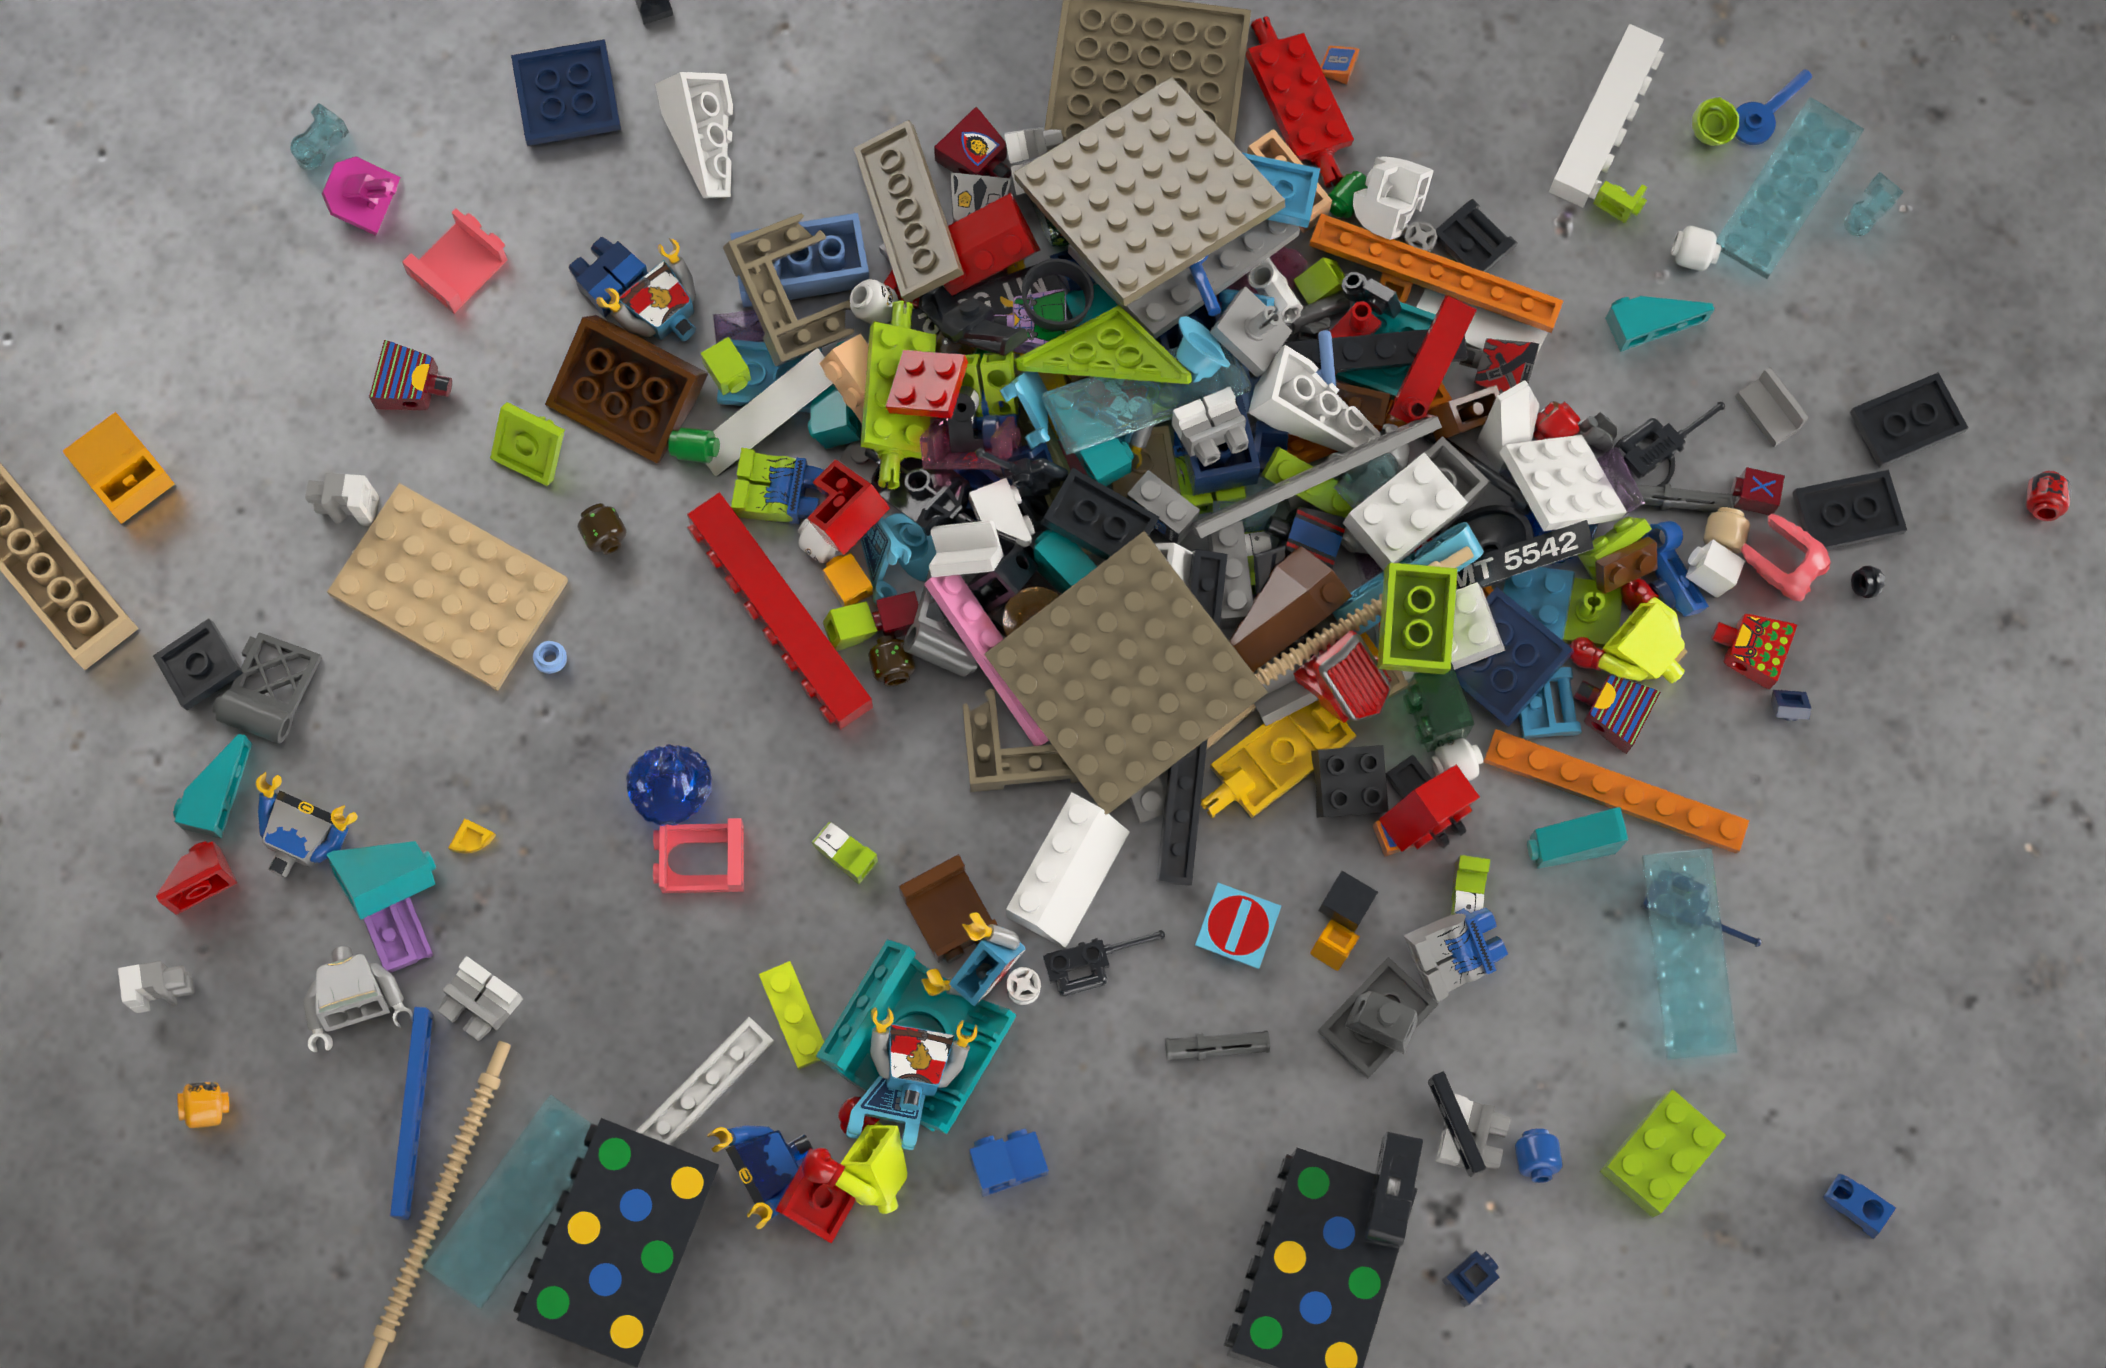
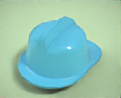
M1187 316L1181 317L1178 322L1183 338L1176 357L1191 373L1192 382L1197 383L1202 378L1212 377L1222 366L1229 368V361L1225 358L1217 339L1209 333L1210 331Z
M903 513L889 515L885 522L895 538L911 550L908 564H904L901 558H898V562L910 576L919 581H926L929 571L928 565L936 555L932 536L925 535L922 528Z

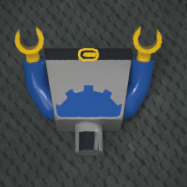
M266 772L257 778L256 787L261 792L258 805L259 833L263 839L262 843L268 849L276 852L268 867L269 871L287 878L295 861L311 868L315 863H321L328 859L327 853L341 850L349 829L347 825L357 820L358 816L355 812L350 813L345 819L343 816L345 805L329 813L285 792L279 791L276 794L274 790L282 783V778L279 775L273 778L272 785L266 782Z

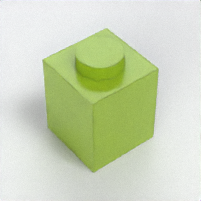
M729 337L701 352L703 365L723 396L729 392H739L751 380L749 367Z

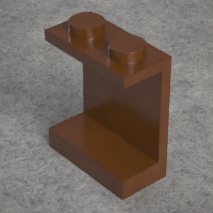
M959 854L899 886L900 895L938 963L946 960L947 963L957 960L965 954L963 949L973 944L978 946L984 939L982 938L978 941L971 940L963 928L962 924L970 925L974 923L969 916L971 913H979L987 926L990 924L998 926L996 920H992L965 872V864Z

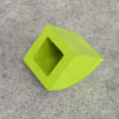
M1323 257L1296 277L1294 282L1309 305L1343 290L1342 281L1345 275L1336 260Z
M867 601L832 609L823 620L828 639L836 651L862 643L877 633Z

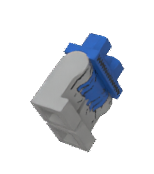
M1463 908L1455 912L1456 914L1447 916L1404 935L1413 961L1417 964L1416 968L1425 991L1435 1001H1441L1449 996L1448 992L1465 983L1475 981L1485 973L1488 975L1497 971L1494 963L1508 955L1505 944L1500 937L1495 936L1487 941L1483 937V933L1497 927L1493 913L1487 908L1472 913Z

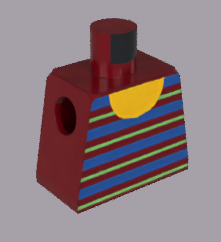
M384 340L369 398L375 409L427 410L432 394L449 397L452 389V378L437 375L438 366L433 357Z
M1608 675L1601 688L1582 680L1574 698L1591 706L1584 718V723L1627 754L1633 747L1661 692L1614 675Z

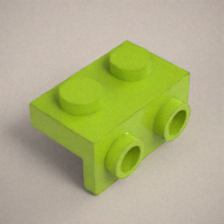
M1625 517L1616 522L1613 529L1605 535L1592 540L1594 548L1578 554V557L1591 578L1596 580V560L1641 540V537L1652 529L1645 518Z

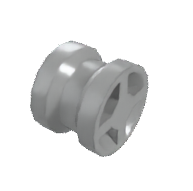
M1415 222L1406 230L1403 243L1433 253L1437 240L1436 230L1429 223ZM1417 242L1418 244H1421L1422 247L1413 243Z

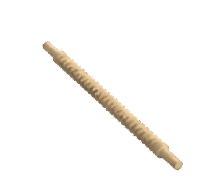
M1466 546L1443 561H1434L1427 566L1457 568L1472 559L1474 555L1471 549ZM1379 594V600L1371 599L1370 605L1364 603L1362 610L1356 608L1354 615L1348 613L1346 620L1339 618V624L1331 623L1329 630L1323 628L1321 635L1315 633L1314 639L1306 638V644L1298 643L1297 649L1290 648L1289 654L1282 653L1281 659L1275 657L1273 664L1267 662L1265 663L1266 668L1258 667L1255 676L1261 684L1269 686L1271 679L1277 681L1278 675L1285 676L1287 669L1294 671V665L1302 666V661L1304 659L1310 661L1312 654L1318 656L1319 650L1327 651V645L1333 646L1335 640H1340L1349 631H1359L1360 625L1368 626V620L1375 622V616L1379 615L1381 617L1382 594Z
M498 1041L486 1072L480 1074L478 1079L480 1087L479 1089H474L476 1097L470 1099L473 1103L472 1107L466 1108L469 1114L467 1117L464 1116L462 1118L465 1121L464 1126L458 1127L461 1134L455 1135L457 1143L456 1145H451L453 1153L447 1154L449 1162L443 1164V1167L446 1168L445 1172L439 1173L442 1179L440 1182L435 1183L438 1189L436 1192H431L434 1199L427 1202L430 1208L428 1211L425 1210L423 1212L426 1215L425 1220L419 1221L422 1228L415 1231L418 1237L417 1239H412L414 1247L413 1249H408L410 1257L404 1258L406 1266L405 1268H400L402 1276L396 1278L398 1282L397 1287H392L394 1295L393 1297H388L390 1305L384 1306L386 1314L385 1316H380L382 1323L375 1327L373 1336L376 1338L363 1368H379L388 1343L394 1342L397 1334L394 1330L395 1326L401 1325L398 1318L405 1315L402 1312V1308L409 1305L406 1299L407 1297H412L410 1289L417 1286L414 1280L415 1278H420L418 1270L419 1268H424L422 1260L428 1259L426 1251L427 1249H432L430 1241L436 1239V1236L433 1235L434 1231L440 1230L437 1224L439 1221L444 1220V1217L441 1216L442 1212L448 1211L445 1205L447 1202L452 1201L449 1195L451 1192L454 1193L456 1191L453 1185L460 1182L457 1175L463 1173L461 1169L462 1164H467L465 1156L471 1154L469 1150L470 1145H475L473 1137L479 1135L476 1131L477 1127L483 1126L480 1120L482 1117L485 1118L487 1116L484 1110L485 1108H490L488 1100L494 1099L492 1092L497 1090L501 1080L498 1077L511 1048V1045Z

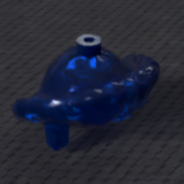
M666 744L662 747L657 746L653 750L645 751L631 765L630 771L626 775L628 796L636 811L645 821L653 822L659 826H675L688 820L691 815H694L701 809L712 791L711 769L708 766L707 760L702 758L700 753L694 752L690 747H682L680 745Z

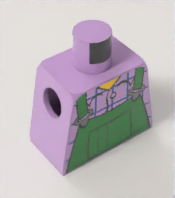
M1065 289L1027 295V302L1036 314L1051 321H1066ZM1022 296L1013 298V315H994L995 323L1015 329L1018 327L1026 329L1028 340L1013 350L1017 353L1026 354L1066 333V330L1049 331L1036 325L1025 311Z

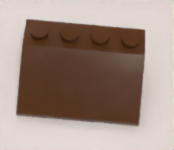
M597 315L586 316L581 319L545 405L658 464L669 448L671 432L681 428L696 403L708 372Z

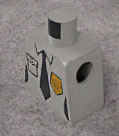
M951 172L953 223L1011 193L1012 179Z

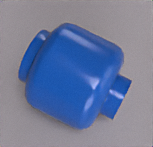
M1547 1129L1527 1130L1523 1132L1522 1137L1515 1143L1519 1173L1531 1178L1532 1182L1544 1183L1553 1179L1552 1175L1562 1169L1563 1163L1559 1140L1556 1136L1550 1134Z

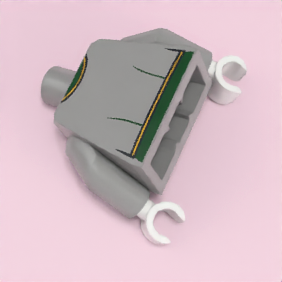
M347 946L335 948L331 953L333 962L322 965L316 970V980L312 982L303 1001L308 1029L313 1032V1035L308 1040V1047L313 1052H318L316 1041L319 1037L324 1039L326 1050H330L333 1046L332 1038L330 1035L323 1033L322 1027H324L326 1032L388 1014L390 1013L389 1007L391 1006L395 1011L392 1018L396 1026L401 1028L397 1021V1016L401 1012H408L413 1023L414 1014L410 1009L404 1007L402 1003L404 997L394 976L380 964L369 963L364 954L353 956L352 949Z

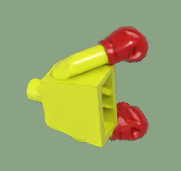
M1641 578L1621 587L1622 599L1633 613L1602 650L1597 648L1586 637H1578L1570 645L1574 650L1570 657L1577 666L1598 671L1604 670L1625 679L1642 681L1657 679L1662 675L1671 684L1679 680L1685 672L1675 660L1685 647V643L1680 637L1681 631L1677 614L1660 601L1658 595Z
M852 1096L841 1105L838 1111V1118L841 1121L840 1127L845 1134L851 1110L862 1097ZM864 1116L861 1134L840 1164L831 1158V1154L826 1148H816L807 1153L802 1164V1170L808 1180L818 1184H827L830 1187L836 1185L853 1196L860 1205H876L879 1212L883 1214L891 1213L898 1208L896 1194L906 1181L908 1174L898 1126L883 1125L879 1122L880 1118Z

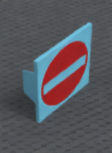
M1217 883L1195 946L1259 969L1281 905Z

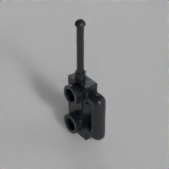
M1717 402L1715 407L1678 432L1670 423L1663 426L1658 419L1650 418L1620 440L1619 446L1626 454L1622 461L1638 479H1641L1666 459L1671 460L1677 451L1679 453L1685 449L1686 441L1684 439L1687 435L1720 410H1724L1725 404ZM1651 433L1654 435L1653 438L1656 441L1642 450L1639 446L1636 447V444Z
M978 448L975 451L978 458H985L1004 467V475L1012 480L1013 486L1028 487L1031 489V494L1035 496L1050 494L1051 489L1061 486L1060 482L1065 481L1069 475L1067 469L1045 458L1035 460L1024 458L1014 462H1007L984 451L983 448Z
M1159 930L1156 933L1113 945H1104L1102 939L1098 940V938H1095L1087 944L1080 942L1078 943L1079 946L1043 955V960L1050 984L1056 982L1058 992L1062 996L1104 986L1108 980L1105 969L1110 966L1107 958L1108 954L1161 938L1162 940L1165 937V932ZM1090 967L1092 975L1069 981L1068 972Z

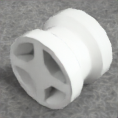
M1027 967L1013 970L1007 979V994L1009 998L1018 1005H1029L1038 998L1041 988L1038 974L1033 969Z

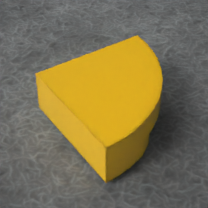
M464 818L448 848L457 853H473L486 847L496 834Z

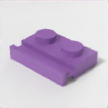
M410 897L363 918L381 965L388 972L392 973L415 964L421 959L433 956Z

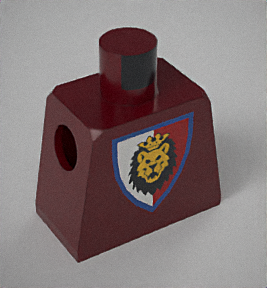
M977 107L968 113L934 146L935 161L953 173L1010 178L1012 175L1011 169L1003 163L1007 157L1006 141Z

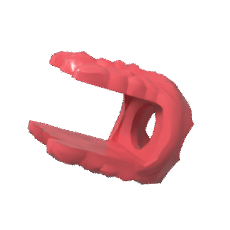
M1770 514L1768 516L1769 527L1806 554L1801 564L1794 572L1786 574L1746 543L1742 546L1741 552L1746 562L1752 565L1768 584L1779 589L1783 596L1801 602L1805 595L1811 591V583L1818 576L1826 574L1829 570L1831 561L1827 549L1821 542L1803 531L1801 527L1788 522L1784 517Z

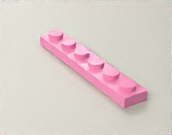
M961 575L930 578L924 585L1032 744L1040 746L1049 742L1048 738L984 655L1002 641L1003 637Z

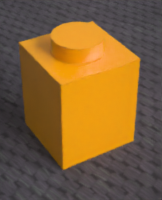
M852 553L844 557L843 555H838L832 558L826 564V568L823 569L824 579L842 607L860 603L873 595L872 584Z

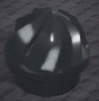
M1870 565L1863 566L1852 574L1851 587L1858 596L1874 598L1886 586L1884 583L1886 578L1880 569Z

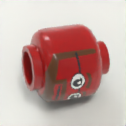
M1556 401L1550 402L1537 414L1533 437L1535 440L1577 435L1580 431L1578 423L1581 419L1565 401L1561 404Z

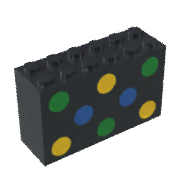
M601 1118L598 1125L591 1123L583 1142L584 1146L588 1147L584 1158L578 1156L573 1165L570 1179L575 1181L571 1191L563 1190L555 1209L556 1212L561 1213L556 1225L549 1223L542 1240V1245L547 1247L543 1258L535 1257L527 1276L533 1282L528 1293L521 1291L513 1311L519 1314L517 1321L637 1368L715 1178L719 1164Z
M1296 1148L1291 1155L1286 1154L1277 1178L1283 1180L1281 1187H1276L1272 1192L1266 1210L1272 1213L1270 1221H1265L1264 1225L1262 1224L1257 1237L1256 1245L1261 1246L1259 1256L1254 1255L1251 1258L1245 1278L1251 1280L1248 1290L1243 1289L1240 1292L1234 1312L1240 1313L1237 1324L1232 1323L1229 1326L1225 1337L1224 1346L1229 1347L1227 1356L1261 1368H1363L1399 1249L1363 1242V1233L1375 1174L1300 1148ZM1414 1188L1410 1213L1418 1190L1417 1188Z

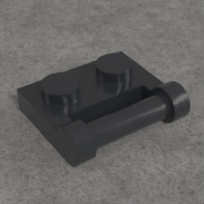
M1471 199L1436 229V241L1458 263L1487 272L1500 259L1507 256L1517 246L1518 242L1511 236L1507 237L1479 210L1480 205L1474 199ZM1470 218L1497 247L1494 249L1465 220Z

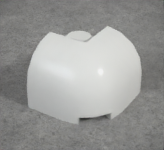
M1376 157L1374 166L1366 178V186L1368 188L1354 192L1353 207L1357 219L1364 228L1386 239L1392 240L1404 235L1410 226L1407 223L1410 221L1414 211L1421 212L1434 170L1403 159Z

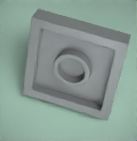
M1245 286L1236 294L1209 333L1258 377L1265 372L1292 330L1282 321V315L1279 311L1275 314L1273 313L1276 309L1274 306H1266Z

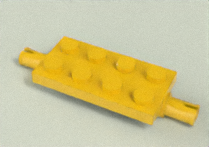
M1319 700L1268 726L1262 724L1210 765L1212 771L1221 780L1222 785L1204 799H1201V806L1204 810L1208 808L1207 814L1213 818L1235 800L1239 802L1251 818H1254L1314 771L1311 751L1344 748L1357 735L1348 726L1347 722L1342 723L1324 709Z

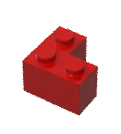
M835 459L813 481V484L825 497V500L807 519L829 545L845 555L881 519L890 507L871 483Z
M1456 764L1413 790L1378 820L1401 852H1404L1413 845L1418 850L1434 839L1430 833L1433 832L1436 836L1452 824L1450 822L1451 818L1458 822L1473 811L1470 805L1479 799L1480 796Z

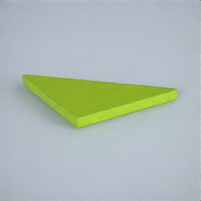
M1120 305L1014 359L1017 371L1189 384L1192 382L1191 373Z

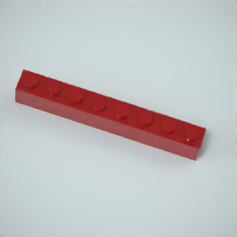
M720 492L687 513L690 523L687 530L697 544L703 541L709 550L705 554L715 569L721 567L727 574L724 580L734 595L740 592L746 600L743 604L745 610L753 620L759 618L765 626L762 633L772 646L778 644L784 652L781 655V659L791 672L797 670L803 678L800 685L809 698L816 696L822 704L819 711L828 724L831 725L835 722L841 730L872 709V698Z

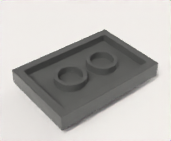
M1389 957L1318 1030L1367 1079L1395 1050L1344 1027L1357 996L1374 991L1414 1009L1417 1012L1418 1019L1416 1028L1438 1006V1003Z

